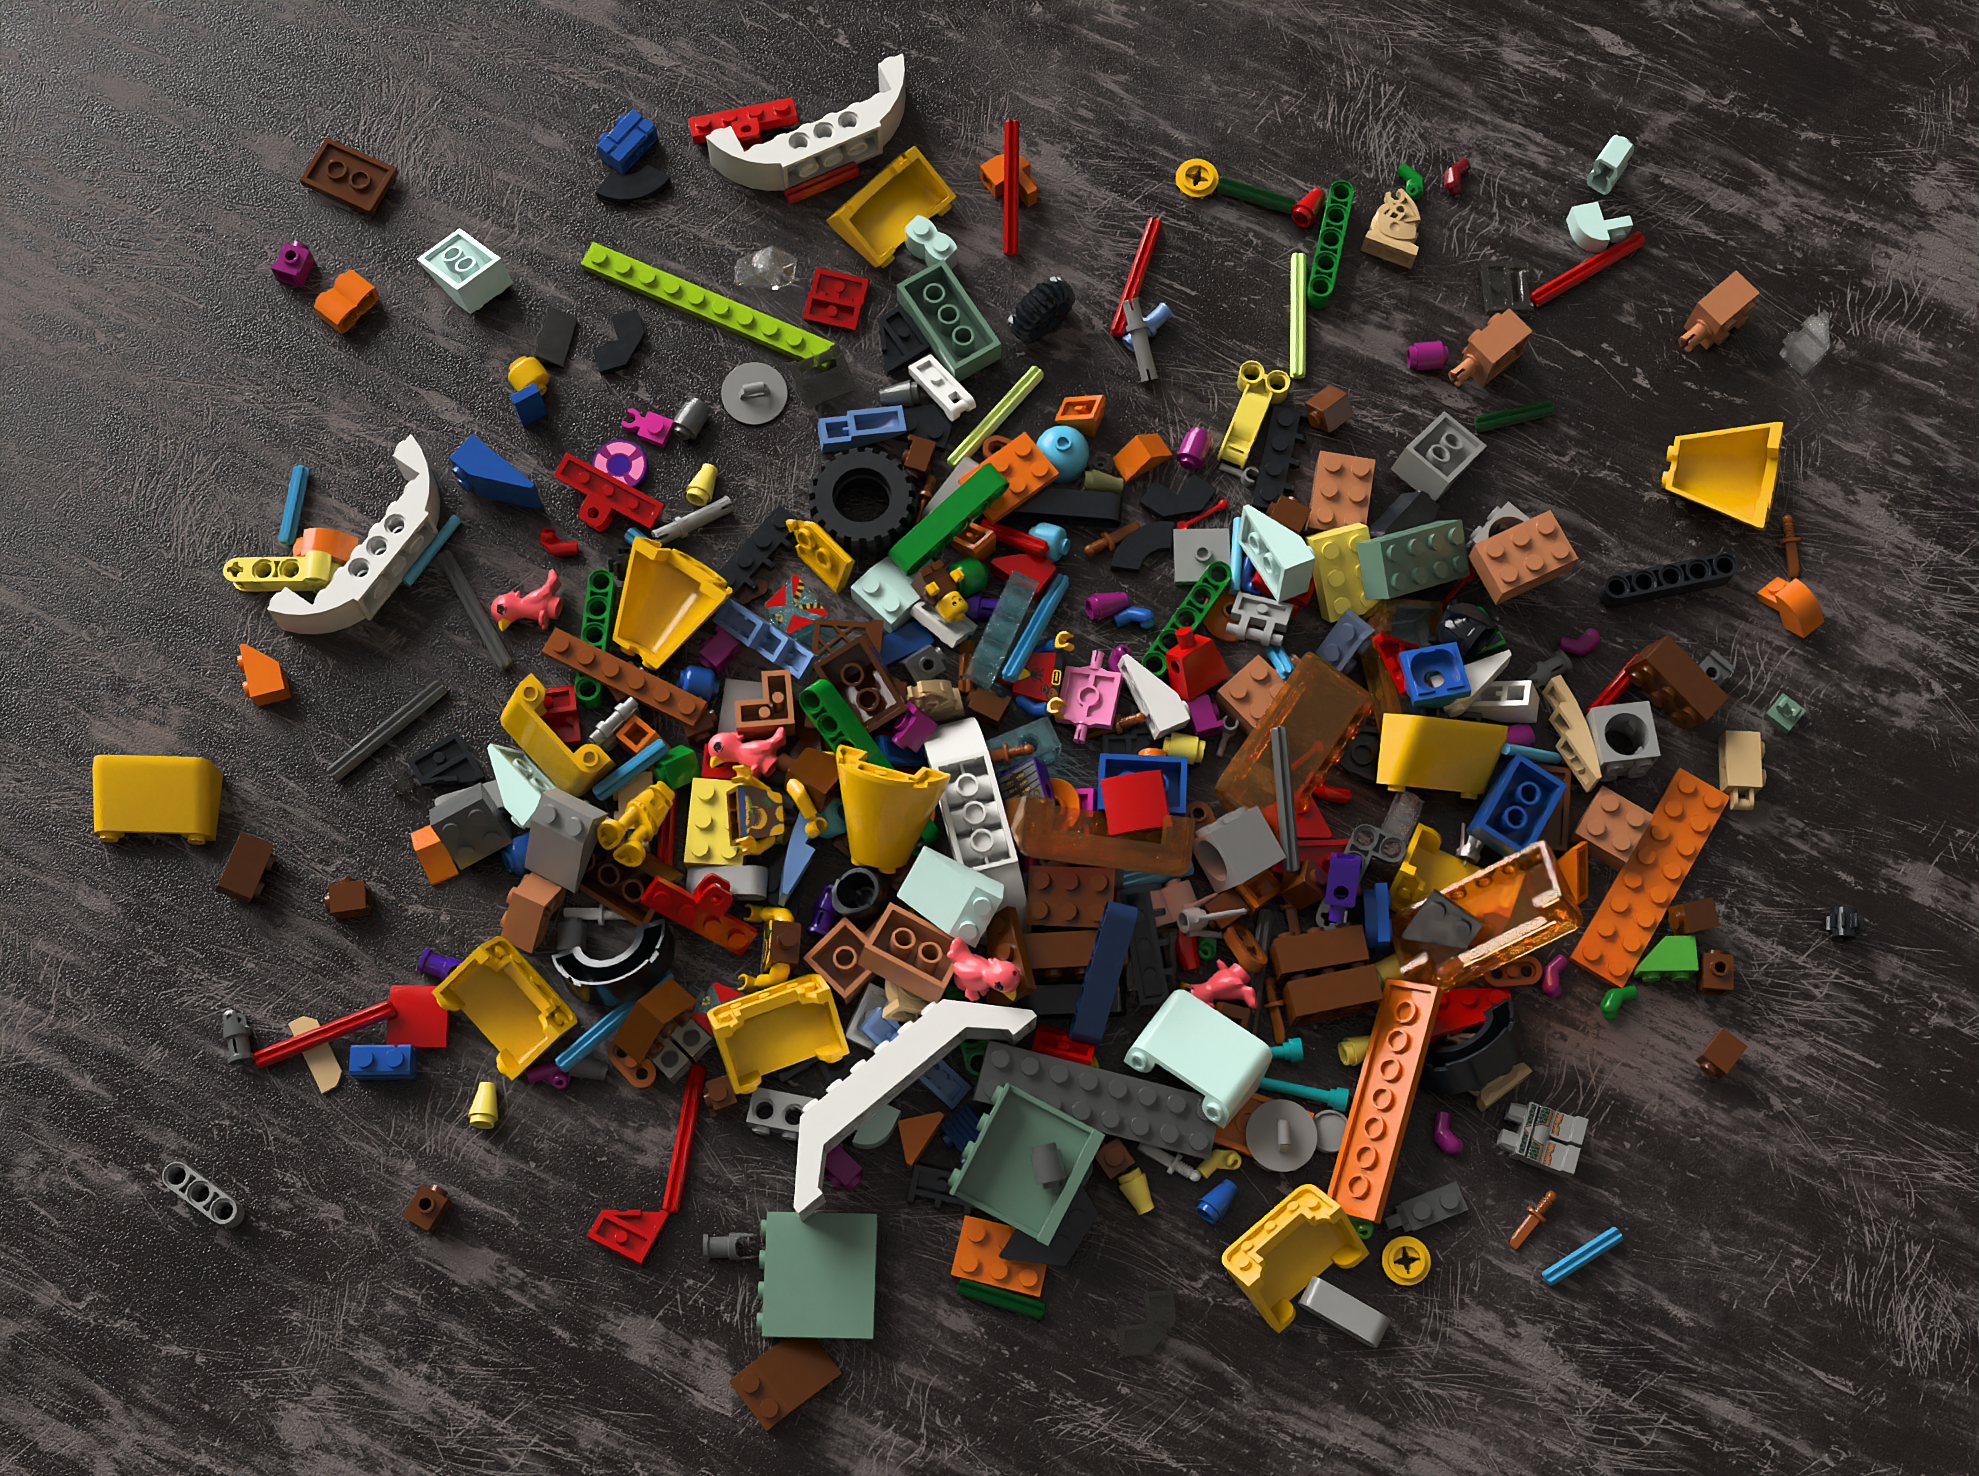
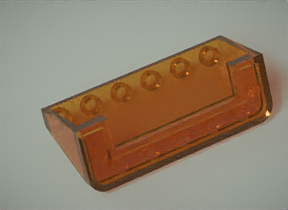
M1311 651L1307 652L1219 778L1215 787V794L1221 806L1229 812L1235 811L1244 805L1247 810L1258 806L1275 838L1280 841L1271 729L1281 726L1288 728L1295 816H1297L1300 811L1303 812L1308 807L1311 801L1310 795L1316 787L1320 788L1326 780V772L1331 764H1336L1343 754L1342 748L1346 742L1354 739L1359 730L1358 724L1363 717L1367 718L1373 711L1375 706L1373 695L1320 656Z
M1032 796L1006 799L1005 814L1010 832L1021 853L1026 857L1166 876L1184 875L1191 866L1196 819L1165 815L1163 829L1145 834L1140 831L1112 838L1109 836L1105 812L1055 806L1054 799Z
M1544 839L1532 843L1528 847L1504 857L1499 862L1485 869L1478 870L1473 875L1459 882L1452 883L1447 888L1439 891L1485 922L1466 949L1402 937V934L1429 896L1389 916V919H1392V941L1402 975L1413 983L1439 987L1443 990V994L1579 928L1583 923L1580 908L1551 847Z

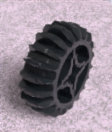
M1055 276L1045 279L1042 283H1037L1036 287L1032 290L1030 289L1023 296L1022 300L1016 303V308L1012 310L1011 316L1008 319V326L1011 332L1024 344H1030L1035 340H1040L1043 336L1054 330L1067 317V313L1072 310V305L1075 303L1076 294L1065 280L1063 281L1060 277Z

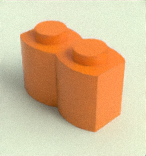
M351 269L336 278L333 288L321 293L317 297L314 309L322 320L339 333L344 334L358 321L361 315L372 308L379 299L376 287Z

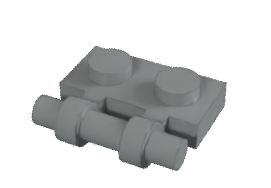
M1238 592L1230 619L1239 621V625L1228 622L1225 633L1236 636L1238 640L1245 641L1246 638L1259 641L1263 646L1270 647L1271 644L1281 647L1284 636L1274 634V630L1286 633L1293 613V604L1278 603L1276 600ZM1249 625L1264 627V631L1249 628Z
M632 697L623 704L619 703L614 708L615 712L605 722L600 721L595 726L596 730L589 736L590 744L599 746L604 752L611 751L618 744L615 737L616 733L634 714L639 718L641 717L637 707L639 704Z

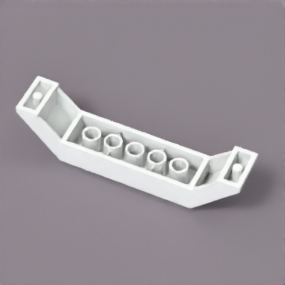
M942 999L938 1004L933 1001L921 1011L922 1017L914 1023L911 1020L908 1021L897 1031L899 1036L891 1042L885 1040L874 1050L875 1055L867 1062L862 1059L850 1069L852 1074L844 1081L838 1079L826 1089L828 1094L818 1101L815 1098L806 1104L802 1109L804 1113L800 1116L794 1209L801 1221H804L826 1202L822 1193L826 1156L832 1149L966 1039L1008 1041L1011 1046H1014L1036 1028L1037 1015L1028 1009Z

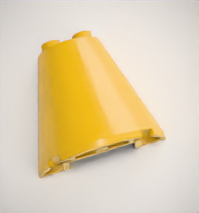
M1783 422L1676 436L1674 446L1668 447L1666 462H1670L1671 467L1669 472L1664 471L1661 488H1665L1671 493L1752 528L1765 531L1767 527L1765 522L1769 521L1779 470Z
M636 536L632 544L612 640L621 645V651L631 656H635L636 653L642 657V664L657 671L731 596L733 590L730 587L726 589L725 587L728 582L696 559L674 548L673 550L660 548L662 545L660 542Z
M840 744L836 751V762L849 850L852 856L851 862L857 866L868 865L877 867L882 873H895L896 868L906 865L950 781L951 774L922 767L915 775H910L867 763V751Z

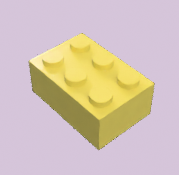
M1356 523L1305 536L1306 545L1313 549L1316 558L1312 574L1321 617L1330 623L1338 621L1348 609L1358 616L1385 609L1383 599H1365L1356 543L1370 539L1369 529L1366 525Z
M693 778L684 864L687 870L690 866L746 865L747 855L739 856V852H742L741 845L730 846L726 792L740 785L739 783L733 784L732 780Z

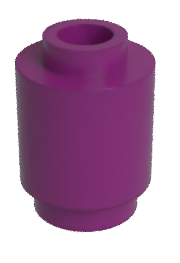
M1441 341L1414 343V346L1407 347L1408 367L1415 368L1416 371L1442 369L1444 363L1448 362V348L1443 346Z
M1194 427L1185 434L1176 456L1184 469L1195 470L1203 466L1211 446V435L1209 432L1202 428Z
M1518 723L1508 727L1505 743L1530 747L1535 745V735L1528 724L1522 725ZM1501 752L1499 757L1505 759L1510 757V755H1505Z

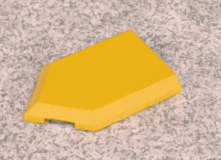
M788 519L786 521L789 532H794L798 545L795 546L798 556L835 593H840L846 586L855 560L818 524Z

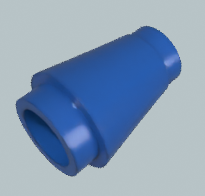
M1225 1179L1198 1201L1197 1213L1206 1222L1215 1225L1217 1221L1223 1220L1239 1189L1233 1182Z

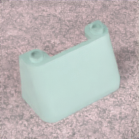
M1178 989L1167 998L1128 1050L1124 1062L1135 1070L1144 1073L1151 1071L1157 1063L1205 1095L1202 1103L1203 1112L1209 1120L1224 1129L1258 1090L1271 1063L1272 1051L1265 1042L1191 993Z

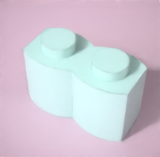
M1614 135L1595 160L1593 170L1587 177L1588 186L1603 195L1611 191L1626 169L1628 160L1634 152V146L1627 138Z
M917 215L905 227V244L907 249L914 256L924 259L928 267L944 259L950 270L957 265V246L955 242L946 234L937 232L936 227L930 220Z

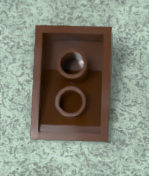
M867 633L858 636L813 664L820 678L829 681L835 687L868 733L908 710L881 655Z
M785 1338L750 1363L729 1382L764 1429L770 1433L842 1375V1372L815 1338Z

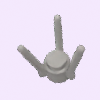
M1213 893L1191 904L1182 905V910L1177 914V923L1181 932L1186 933L1187 937L1201 936L1224 939L1223 932L1202 930L1203 927L1207 926L1209 920L1246 914L1247 909L1207 914L1205 910H1200L1198 907L1209 903L1219 896L1218 893Z

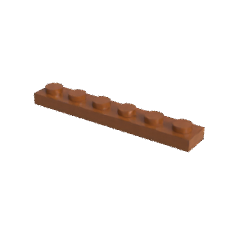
M556 627L541 651L544 656L629 698L632 697L635 701L692 729H695L708 706L707 701Z

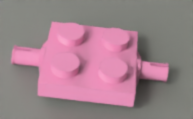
M1096 650L1092 652L1090 666L1081 668L1066 666L1059 698L1067 704V707L1062 706L1058 709L1064 714V717L1062 719L1055 717L1057 723L1076 726L1073 741L1079 744V741L1081 744H1085L1088 728L1095 727L1112 730L1123 676L1122 673L1110 672L1101 668L1104 653L1098 651V653Z

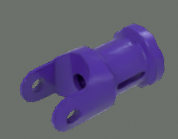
M975 593L970 597L963 598L968 604L966 614L971 618L978 619L980 616L996 619L997 622L1002 621L1005 597L992 599Z
M828 884L822 889L821 895L817 898L813 907L815 913L811 924L805 930L807 934L819 939H823L830 932L834 918L839 915L832 905V891L827 893L828 889L833 890L834 885Z
M426 948L419 960L417 972L420 974L426 972L437 976L443 982L456 969L457 965L459 966L463 961L454 957H442L434 954L432 949Z

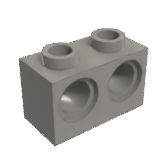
M758 1087L752 1093L746 1123L748 1127H752V1132L770 1135V1131L782 1133L781 1137L784 1139L798 1141L800 1123L790 1125L786 1122V1118L789 1113L794 1111L803 1114L802 1109L813 1098ZM762 1106L772 1107V1116L768 1119H760L757 1117L759 1108Z

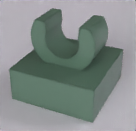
M1782 693L1763 717L1787 734L1806 710Z

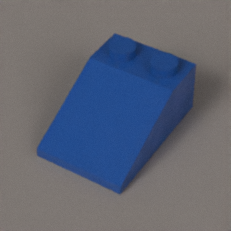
M473 434L449 457L453 466L452 472L458 478L457 483L466 492L469 493L472 490L479 497L538 510L543 507L535 484Z

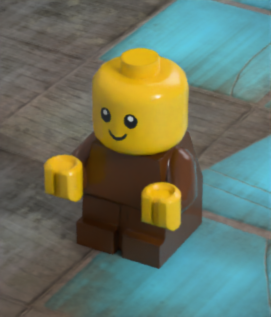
M939 559L930 564V566L919 570L910 585L920 598L932 607H936L946 622L952 623L956 621L958 623L966 617L965 613L968 610L967 602L956 591L958 582L965 575L959 568L949 574L944 568L945 564Z

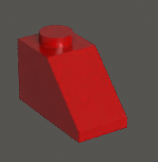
M1032 553L994 558L991 561L990 573L1037 603L1056 575V567L1054 562L1046 556L1040 557Z

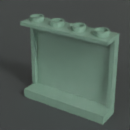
M1006 1082L1004 1088L999 1085L997 1086L990 1102L995 1104L990 1115L983 1113L976 1127V1130L980 1131L976 1142L974 1143L969 1140L961 1157L966 1159L961 1170L955 1168L947 1182V1185L952 1187L949 1194L961 1198L1048 1246L1105 1134ZM1056 1142L1057 1150H1061L1067 1178L1061 1179L1062 1186L1044 1189L1043 1184L1036 1185L1030 1157L1033 1155L1032 1147Z
M767 1212V1220H761V1238H766L765 1250H760L759 1269H765L764 1281H759L758 1300H763V1313H757L756 1330L762 1331L763 1339L815 1338L874 1341L877 1214L812 1213L804 1221H801L796 1212Z

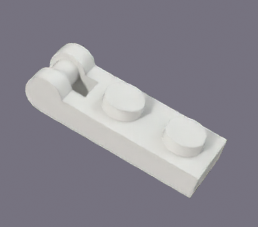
M931 354L908 366L909 375L915 381H918L919 385L945 411V414L951 421L959 418L960 413L963 411L969 412L976 408L973 397ZM957 398L959 402L954 404L952 400Z

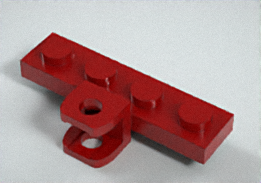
M791 97L688 118L694 144L707 142L706 136L710 135L714 130L731 126L745 152L749 150L745 148L747 145L762 144L760 131L798 123V117L793 98Z
M567 452L553 475L556 480L586 495L579 510V518L583 520L584 524L599 532H604L610 526L617 512L653 530L666 507L663 503ZM599 513L596 518H592L594 514Z
M710 873L702 879L694 890V894L656 875L641 896L642 904L739 956H742L757 935L755 927L726 912L732 903L730 882L714 873Z

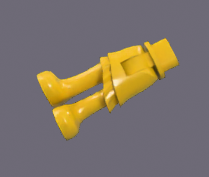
M658 781L655 785L647 787L645 791L628 802L625 814L618 821L608 819L599 825L597 837L602 847L606 850L616 847L622 841L625 832L633 826V833L614 851L613 857L619 863L626 866H639L646 856L645 848L641 843L652 841L653 836L658 833L661 823L672 807L675 793L663 781Z

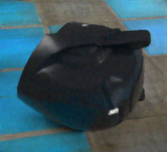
M1459 603L1452 606L1448 605L1438 621L1435 636H1429L1428 643L1441 645L1457 642L1461 658L1465 659L1468 656L1473 657L1497 635L1499 627L1479 607L1473 604Z
M854 868L847 871L843 876L836 879L832 890V905L841 917H846L849 921L856 923L870 922L880 915L890 902L895 905L899 903V899L892 897L890 894L889 884L884 877L874 870L867 868Z

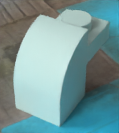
M1598 202L1572 207L1566 219L1575 243L1584 250L1593 253L1604 251L1609 241L1617 243L1626 238L1633 226L1630 215L1604 220Z
M889 1105L883 1107L853 1132L856 1134L852 1141L853 1146L860 1149H872L884 1144L893 1134L900 1120L901 1111Z

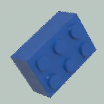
M1100 753L1098 763L1097 819H1106L1101 779L1130 773L1161 770L1171 822L1183 823L1186 814L1187 757Z
M1518 753L1505 761L1466 833L1511 862H1519L1530 854L1567 784Z

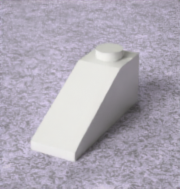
M1510 650L1464 665L1471 688V696L1457 699L1452 704L1443 707L1447 716L1453 718L1465 712L1508 666L1512 655ZM1441 674L1430 677L1427 685L1434 688L1439 687L1444 683V678Z
M1128 654L1123 655L1117 666L1140 712L1145 714V722L1154 740L1185 728L1191 715L1187 703L1184 700L1181 701L1177 692Z
M1532 680L1493 681L1465 711L1482 713V718L1504 723H1536L1540 698Z

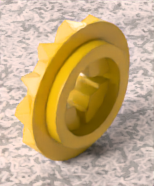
M1188 160L1181 164L1176 172V186L1180 188L1181 194L1185 193L1191 199L1194 197L1203 199L1206 195H1212L1218 185L1217 170L1206 160ZM1200 172L1201 181H1199L1198 185L1194 186L1193 179Z
M1401 1236L1391 1240L1382 1252L1381 1265L1386 1276L1396 1282V1284L1411 1286L1419 1283L1426 1277L1430 1269L1431 1259L1426 1246L1421 1241L1410 1236ZM1403 1248L1408 1258H1418V1261H1414V1263L1409 1265L1408 1274L1404 1265L1394 1264V1262L1402 1258Z

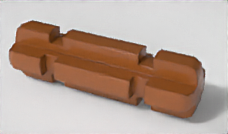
M963 640L960 643V680L958 681V688L961 695H969L970 691L974 689V681L972 680H974L975 642L973 640Z

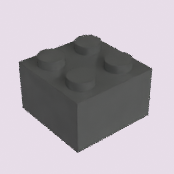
M481 782L429 810L431 828L461 870L513 843L511 826Z

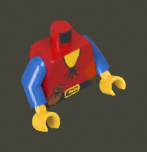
M1066 631L1060 632L1055 639L1035 646L1016 682L1011 683L1003 680L1002 671L1004 667L998 668L997 684L1013 685L1012 700L1016 701L1017 705L1032 717L1052 715L1057 719L1064 717V714L1058 710L1062 706L1067 707V704L1058 698L1064 652L1060 651L1062 649L1068 652L1074 650L1073 644L1066 643L1074 635Z

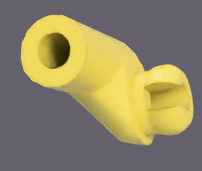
M1215 1149L1211 1152L1210 1159H1204L1196 1170L1200 1172L1203 1178L1208 1179L1216 1169H1238L1241 1166L1242 1159L1234 1150Z

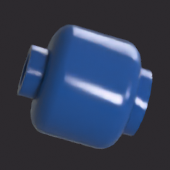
M689 665L685 670H680L676 687L697 697L701 696L708 703L711 696L717 697L720 680H715V673L711 668Z
M529 833L513 838V843L505 846L504 850L501 851L504 865L510 873L514 872L519 876H523L532 872L524 867Z

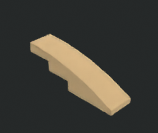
M1558 675L1551 678L1542 692L1554 709L1549 721L1561 737L1555 747L1586 792H1590L1602 777L1597 751L1588 724L1575 697L1562 676Z

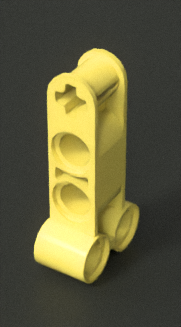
M1252 360L1246 361L1240 367L1237 385L1240 391L1243 392V395L1217 457L1218 461L1220 459L1241 466L1240 469L1242 470L1245 467L1270 403L1279 404L1283 402L1287 397L1290 386V378L1287 373L1275 370L1268 375L1264 374L1263 366L1259 362ZM1246 375H1253V376H1255L1257 379H1256V380H1248V379L1245 378V376H1246ZM1277 384L1283 389L1274 390L1270 385Z
M314 550L308 551L305 557L233 558L224 565L223 574L227 580L233 582L238 590L244 592L282 591L284 587H287L291 591H313L318 594L320 590L327 588L336 570L342 566L331 562L332 556L329 553ZM269 571H271V574L268 577L264 578L265 575ZM299 571L296 576L292 577L294 572Z

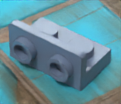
M1348 609L1315 653L1335 669L1331 674L1333 678L1336 679L1342 673L1348 675L1357 664V661L1354 659L1358 653L1363 655L1371 646L1372 641L1370 637L1375 632V629Z

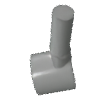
M1221 463L1219 467L1220 470L1239 477L1242 485L1246 487L1252 486L1255 483L1246 474L1257 477L1259 474L1258 469L1252 466L1241 470Z
M1227 716L1223 717L1224 727L1216 752L1217 757H1223L1227 742L1230 737L1237 733L1238 719L1234 727H1227L1225 725Z

